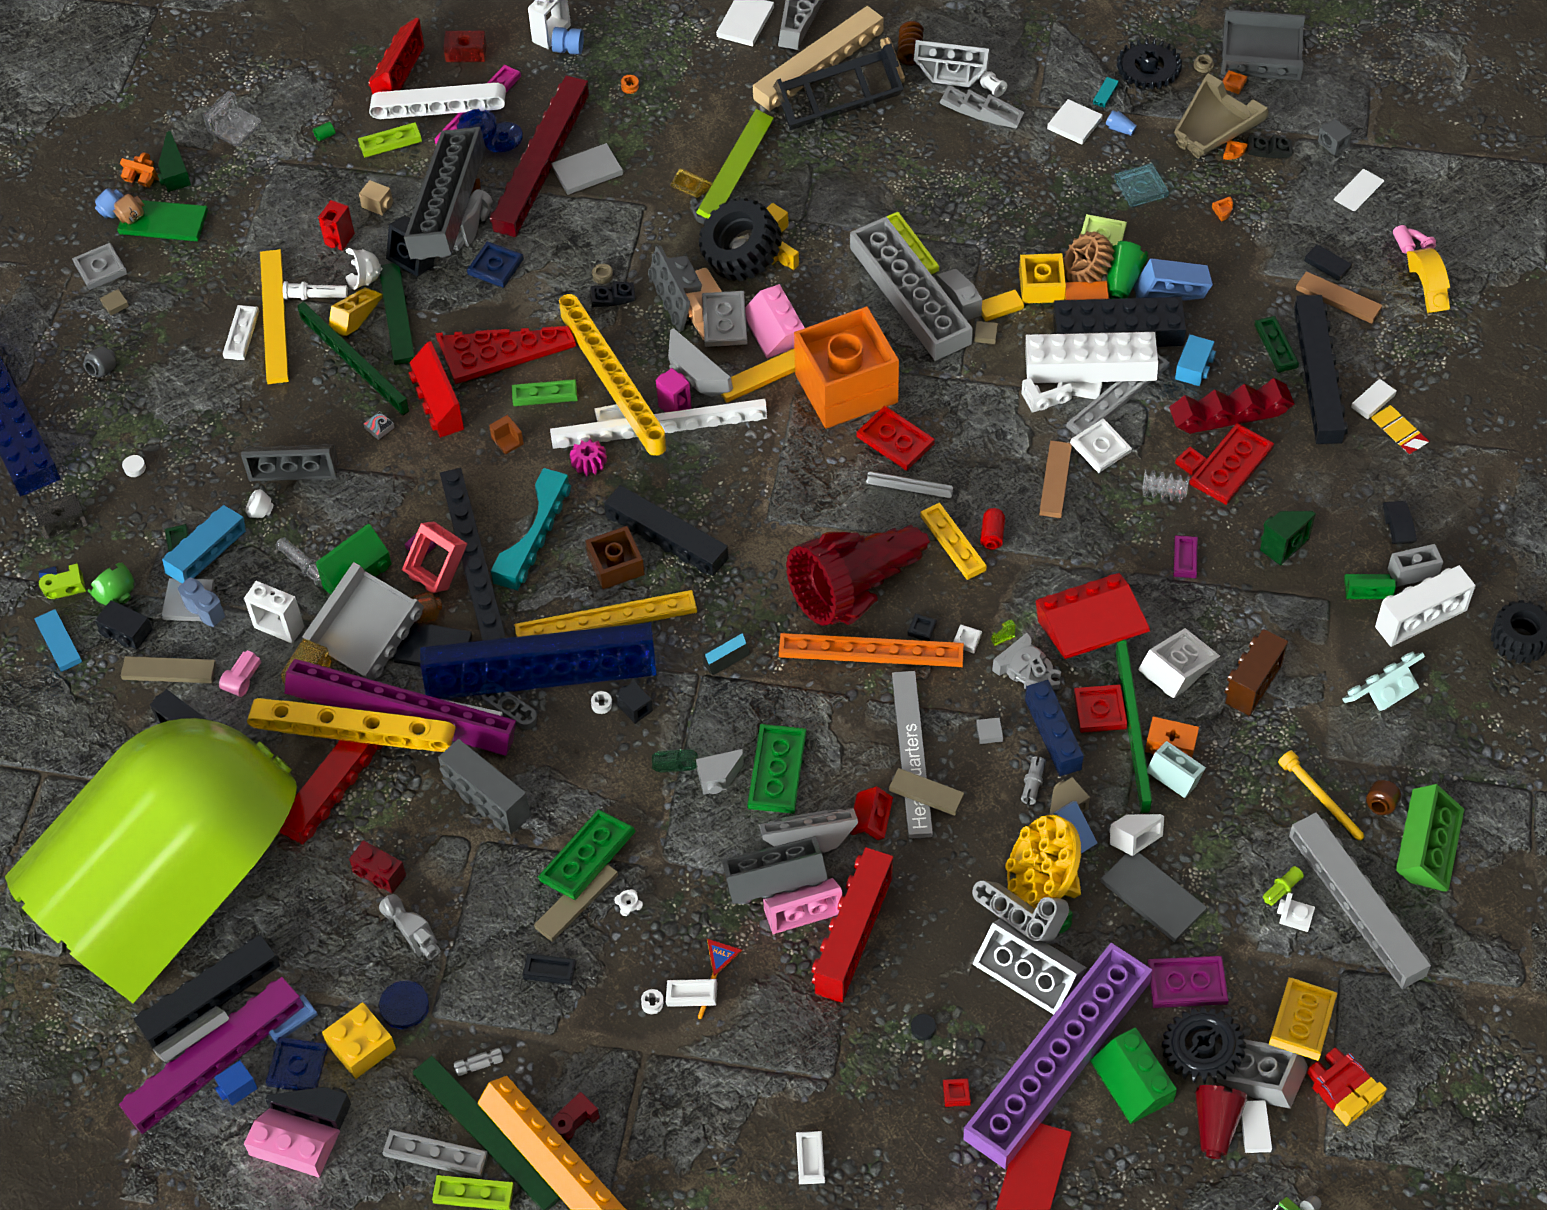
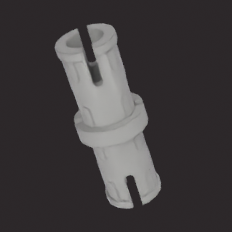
M1037 756L1031 759L1029 772L1024 778L1025 787L1021 796V801L1026 804L1030 798V805L1036 803L1038 789L1043 783L1042 774L1046 765V760L1042 757L1039 758L1037 763Z

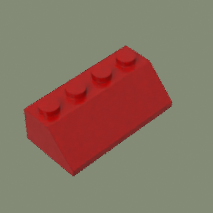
M414 18L402 26L397 35H394L390 47L386 49L382 61L377 65V70L369 79L372 95L377 92L401 90L425 47L419 18Z
M429 341L410 361L411 371L408 374L411 383H416L417 385L415 390L418 399H423L424 401L422 407L425 415L430 414L429 423L432 430H437L441 438L464 430L459 402L432 342Z

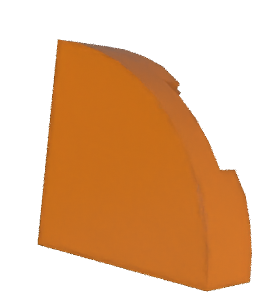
M1228 141L1223 159L1232 160L1241 157L1246 152L1248 144Z
M1231 196L1212 203V209L1221 222L1231 215L1233 208Z

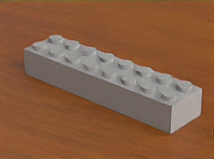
M887 217L850 232L851 251L935 361L972 344L973 328Z

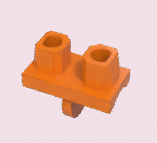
M143 152L139 157L135 156L134 161L121 159L120 164L123 167L121 177L123 180L132 183L137 174L140 175L138 183L150 188L154 180L159 181L158 173H156L153 167L154 161L150 160L148 153Z

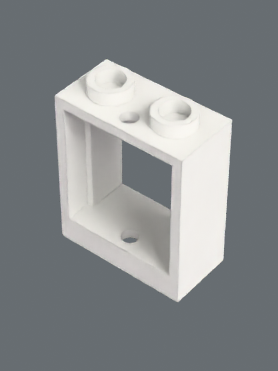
M535 0L528 7L532 42L549 49L552 46L554 27H563L567 30L571 26L568 0ZM551 11L552 16L546 20V15Z
M255 581L244 597L253 626L258 630L293 644L305 627L296 598L293 595Z

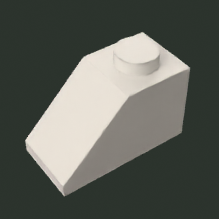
M1161 814L1123 816L1111 824L1110 845L1131 856L1135 855L1163 836L1164 816Z

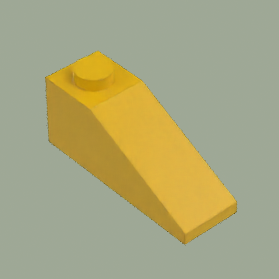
M365 287L332 305L329 326L342 336H347L356 331L380 302L383 294Z

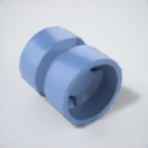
M554 27L552 51L565 53L568 50L569 54L581 55L584 43L583 29L571 28L567 31L563 27Z

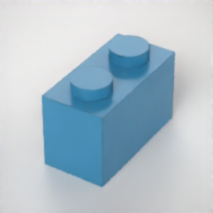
M1189 335L1177 365L1175 379L1200 386L1202 379H1207L1210 370L1208 364L1213 363L1215 359L1214 341Z

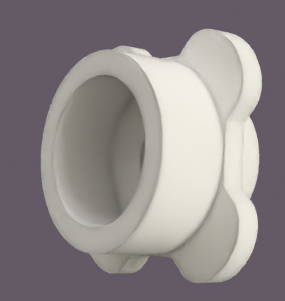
M633 889L621 892L614 899L615 904L619 905L621 909L620 913L624 916H628L630 912L640 910L643 907L642 901L638 900L637 892Z

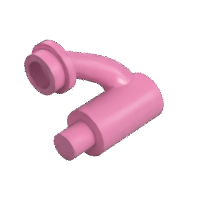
M1400 225L1393 230V235L1401 251L1405 254L1408 251H1414L1416 248L1412 238L1421 242L1420 246L1422 249H1434L1436 247L1434 237H1427L1417 230L1407 229L1405 225Z

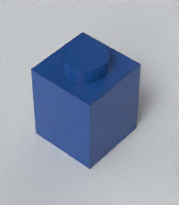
M240 1060L214 1077L218 1084L215 1088L217 1094L222 1101L227 1098L232 1106L258 1089L253 1077Z

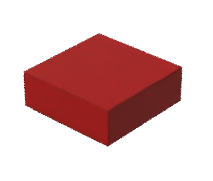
M1189 447L1176 458L1175 464L1192 476L1207 458L1192 447Z
M968 1078L943 1080L945 1107L970 1106Z

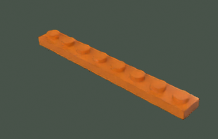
M780 633L779 657L962 667L964 643Z

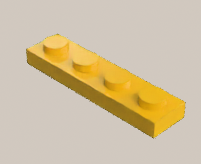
M940 502L920 512L922 520L967 580L986 571L987 565Z

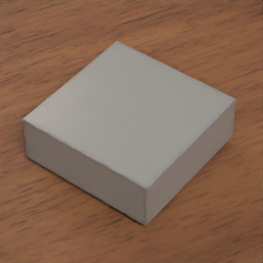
M1000 717L976 720L979 744L1003 742Z

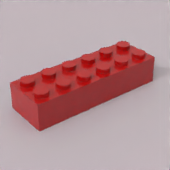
M865 847L862 855L857 856L854 869H856L854 876H849L846 884V889H848L846 896H841L837 909L840 910L838 916H833L829 926V931H831L829 938L825 937L820 948L822 955L820 959H815L812 967V973H814L812 984H815V994L841 1003L844 1002L893 879V856Z

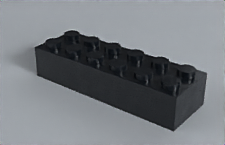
M1182 297L1054 300V334L1155 332L1157 347L1184 345L1186 326Z

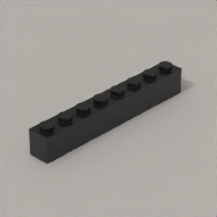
M1322 295L1296 296L1294 314L1316 444H1340L1343 442L1344 435L1348 433V424L1343 419L1345 416V406L1340 402L1342 399V389L1337 385L1339 382V372L1334 367L1336 365V354L1332 353L1331 350L1333 348V337L1329 336L1330 320H1326L1327 304L1323 303Z

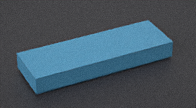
M55 609L34 618L61 672L82 662Z

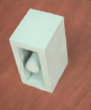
M1166 741L1155 752L1147 772L1186 798L1197 786L1206 767Z

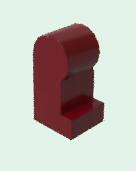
M580 1092L552 1118L551 1126L565 1141H568L574 1136L575 1130L586 1120L593 1124L600 1118L598 1108Z

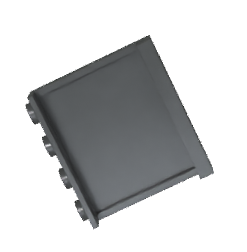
M1226 9L1221 74L1226 75L1228 70L1248 77L1301 81L1305 15Z

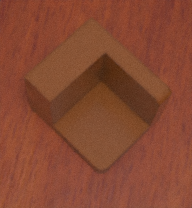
M508 415L489 425L491 438L504 454H508L524 445L521 430Z

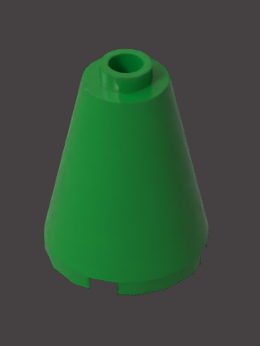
M1118 241L1117 245L1112 246V249L1115 251L1112 255L1114 260L1110 262L1112 267L1107 269V288L1110 299L1128 298L1148 261V252L1145 251L1144 253L1141 251V246L1132 242Z

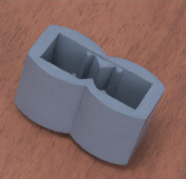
M189 577L178 587L186 609L194 614H198L201 621L206 625L214 627L225 617L217 595L209 590H205L198 580Z

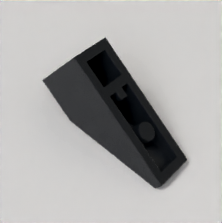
M319 1087L270 1094L265 1099L269 1108L339 1130L351 1106L348 1094L337 1087L332 1089Z

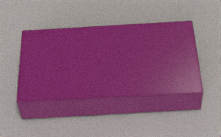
M1175 535L1173 577L1196 578L1198 537Z

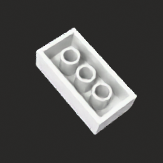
M1460 565L1452 569L1447 568L1440 575L1433 578L1428 577L1414 587L1409 586L1395 596L1390 595L1382 601L1375 627L1390 647L1467 611L1476 585Z

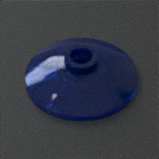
M501 122L488 128L484 133L483 139L487 149L493 152H507L516 148L521 143L523 132L515 123Z

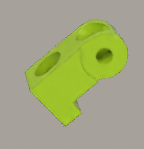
M78 564L69 565V571L56 575L46 574L39 580L40 589L49 599L86 592L83 573Z

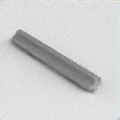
M869 471L867 475V483L871 485L951 498L953 494L952 485Z

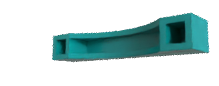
M546 468L542 469L535 483L539 506L534 524L518 543L499 553L491 569L494 584L518 591L521 583H525L530 565H534L539 548L544 546L547 532L553 528L556 514L561 512L564 498L570 494L571 485L569 484L567 474Z

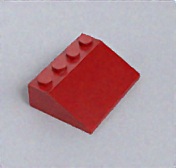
M1120 573L1090 581L1086 584L1036 600L1038 622L1065 659L1150 631V627L1129 584Z

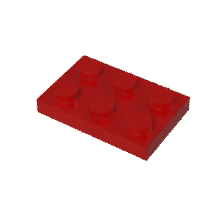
M885 405L857 431V438L906 471L935 444L933 437Z

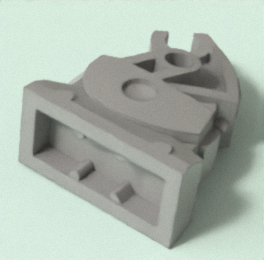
M1028 633L1024 634L993 660L992 671L999 676L1007 673L1013 681L1024 683V689L1028 685L1049 680L1053 690L1059 689L1060 681H1053L1052 678L1060 679L1061 671L1053 669V665L1046 658V655L1039 648L1031 645V637Z

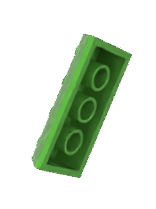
M1437 784L1412 790L1396 871L1412 884L1445 892L1449 891L1464 808Z

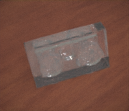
M229 90L203 114L207 132L234 146L241 145L262 124L260 118L238 107L235 93Z

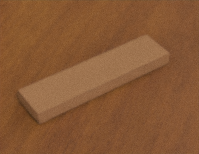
M1307 271L1296 286V290L1306 295H1322L1324 303L1371 324L1382 309L1381 304Z
M1050 441L1039 512L1040 516L1061 518L1072 448L1071 443Z

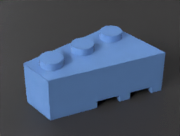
M1150 258L1136 281L1134 290L1136 298L1182 297V300L1204 298L1213 284L1208 265Z

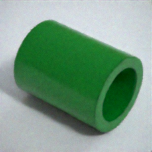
M330 121L313 129L314 135L319 142L336 134Z

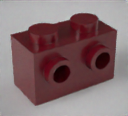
M364 840L349 858L352 871L357 876L369 880L378 888L385 889L392 894L406 877L402 861Z

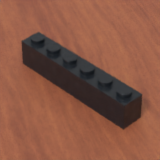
M621 485L604 502L605 513L609 520L618 522L624 527L628 526L630 532H636L646 541L657 544L665 552H671L678 556L681 561L695 566L702 573L714 576L729 559L728 545Z
M261 935L249 939L241 948L235 952L228 953L217 964L205 968L200 975L184 982L179 989L163 996L158 1003L142 1010L133 1019L153 1049L215 1006L220 1007L280 967L277 956Z

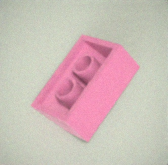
M780 284L761 290L745 307L746 322L766 358L794 349V332L804 329V326Z
M831 878L817 886H802L793 892L776 893L773 897L763 898L764 911L772 934L837 916L840 911L837 907L842 896L841 887Z
M269 1108L254 1121L244 1145L250 1156L320 1178L340 1130Z

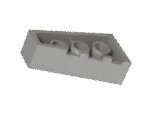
M824 0L785 1L778 43L779 47L798 49Z

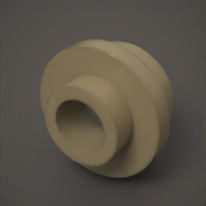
M1206 54L1199 55L1194 61V68L1201 73L1210 72L1214 67L1212 58Z

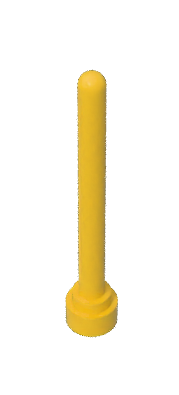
M1292 750L1285 753L1278 761L1280 766L1289 772L1293 771L1356 840H1362L1364 833L1300 766L1299 757Z

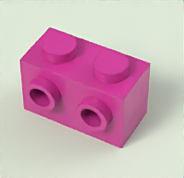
M672 368L666 373H662L656 379L658 407L665 413L692 409L690 384L685 376L677 373Z

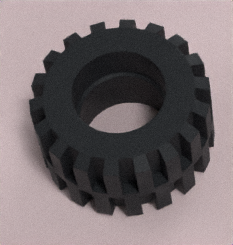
M1519 600L1518 603L1515 601L1509 602V605L1505 604L1501 611L1499 610L1491 630V641L1494 642V649H1499L1498 653L1501 656H1507L1506 659L1509 661L1514 659L1516 663H1521L1522 661L1531 663L1532 659L1537 661L1541 656L1545 655L1547 651V610L1543 611L1541 605L1535 606L1533 605L1534 602L1529 601L1525 603L1524 600ZM1513 628L1525 629L1529 633H1531V635L1526 636L1519 634Z

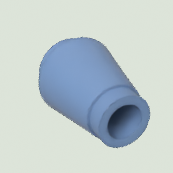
M1113 110L1106 121L1109 129L1130 136L1133 135L1137 128V125L1120 111L1116 112Z

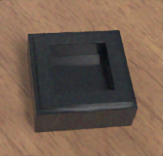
M915 613L908 630V636L930 641L937 620Z

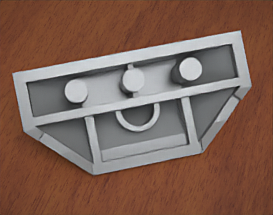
M916 40L914 61L932 83L971 87L988 70L990 49Z
M674 328L670 330L668 354L670 369L672 368L677 373L683 374L689 382L690 388L694 387L702 394L713 397L733 390L731 377L678 331Z
M854 808L846 810L835 809L783 817L768 823L759 824L763 840L772 846L816 836L821 853H825L831 849H837L858 824Z

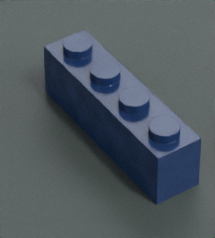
M1049 680L1026 686L1025 702L1059 776L1082 770L1083 753Z

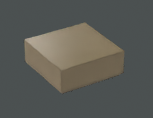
M119 289L100 298L102 305L110 316L129 307L127 300Z
M977 321L974 342L995 344L998 323Z

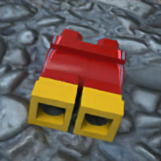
M1335 1047L1324 1058L1332 1066L1331 1068L1326 1070L1318 1061L1309 1067L1307 1073L1314 1082L1312 1089L1317 1094L1319 1093L1325 1103L1347 1127L1360 1117L1364 1111L1366 1112L1379 1102L1387 1088L1381 1082L1377 1083L1365 1071L1363 1066L1355 1060L1351 1053L1345 1056Z

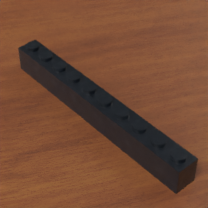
M457 468L440 472L455 536L468 543L461 561L488 666L510 661L508 644L462 469Z

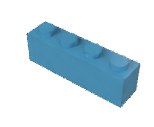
M225 505L214 511L204 523L198 525L187 538H184L178 546L165 555L162 559L165 574L180 583L185 582L189 577L195 578L246 532L244 517Z

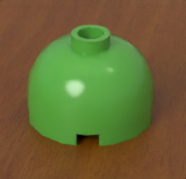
M123 562L115 564L118 568L113 571L110 568L106 569L91 583L93 589H88V592L100 604L107 606L110 600L123 605L131 599L130 593L133 591L135 582L133 575Z

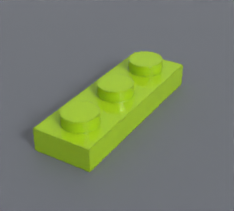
M411 123L358 138V142L365 158L422 142L416 123Z
M437 1175L432 1201L434 1204L510 1210L514 1184L513 1182Z

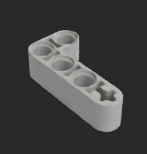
M978 881L972 890L973 897L977 902L1033 941H1053L1069 913L1068 903L1061 898L1045 897L1040 900L1035 909L997 882ZM1053 905L1055 906L1054 913H1052Z

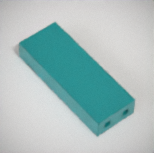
M1107 77L1093 99V104L1105 108L1118 87L1119 81Z

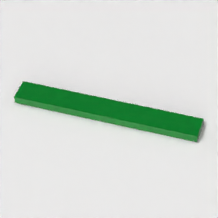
M1122 640L1117 642L1116 659L1127 719L1140 812L1149 813L1152 803L1127 641Z

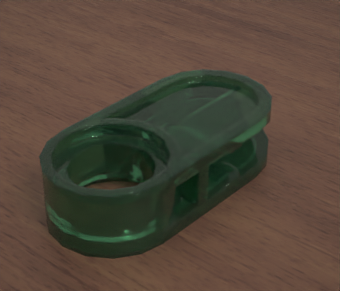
M693 750L659 751L652 755V769L656 772L694 770L697 768L696 759H698V754Z

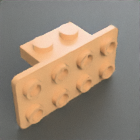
M707 268L695 271L702 284L701 291L686 293L690 301L687 317L691 319L703 340L702 293L722 292Z

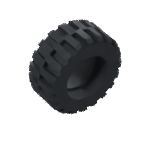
M739 198V201L732 199L727 204L719 205L720 208L716 211L713 210L710 213L711 216L705 219L703 223L704 228L700 230V252L719 276L732 281H736V279L743 281L747 277L752 279L759 272L763 273L766 271L765 268L768 265L771 266L774 262L773 258L778 256L780 251L778 247L782 243L781 229L766 207L754 199ZM753 229L751 236L743 245L728 250L731 241L739 233Z

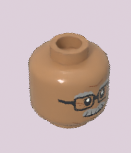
M126 194L114 203L115 209L113 212L123 224L125 222L133 224L144 215L142 207L145 205L138 196L133 197L131 194Z

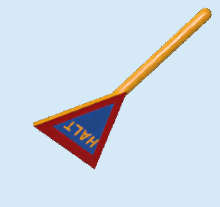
M707 939L713 971L711 979H716L717 974L742 950ZM701 1006L698 1014L699 1019L703 1018L706 1006Z

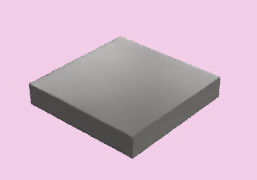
M111 243L72 258L74 265L89 290L127 274Z
M169 578L161 615L162 619L201 621L198 614L190 612L184 606L178 591V587L182 583ZM196 579L201 582L205 590L214 591V580Z

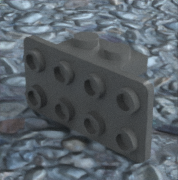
M656 246L652 254V263L648 270V276L653 281L656 292L663 301L665 310L669 312L672 324L676 326L678 331H683L690 308V301L686 293L701 291L702 284L687 256L667 258L662 246Z

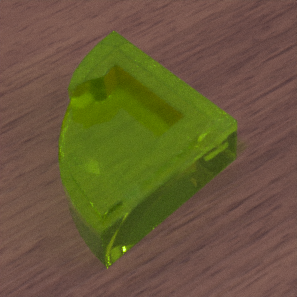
M1012 619L1002 624L1003 628L997 634L993 633L991 642L994 646L1015 638L1016 625Z

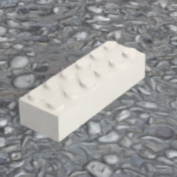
M1155 332L1026 335L1027 379L1031 378L1033 383L1157 381L1158 356Z

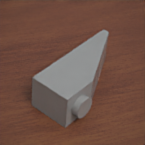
M956 268L937 274V279L943 290L966 320L981 316L982 298L973 283Z

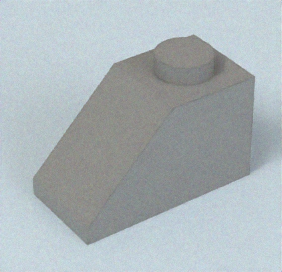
M742 749L696 759L703 795L709 793L717 794L729 787L744 765Z

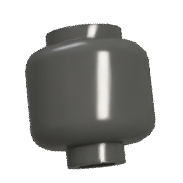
M103 346L93 349L84 358V368L87 373L98 378L104 377L116 367L115 353Z

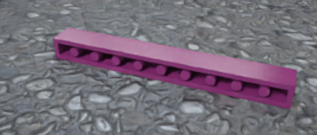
M294 659L286 671L284 694L332 707L446 721L456 727L453 741L460 739L466 745L502 755H507L514 740L516 720L298 659Z

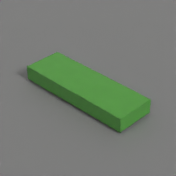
M576 379L512 385L513 406L578 401Z

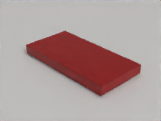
M1236 423L1191 477L1189 484L1227 505L1270 453L1274 443Z
M1042 1123L1039 1124L1008 1164L995 1210H1051L1071 1137L1070 1131Z

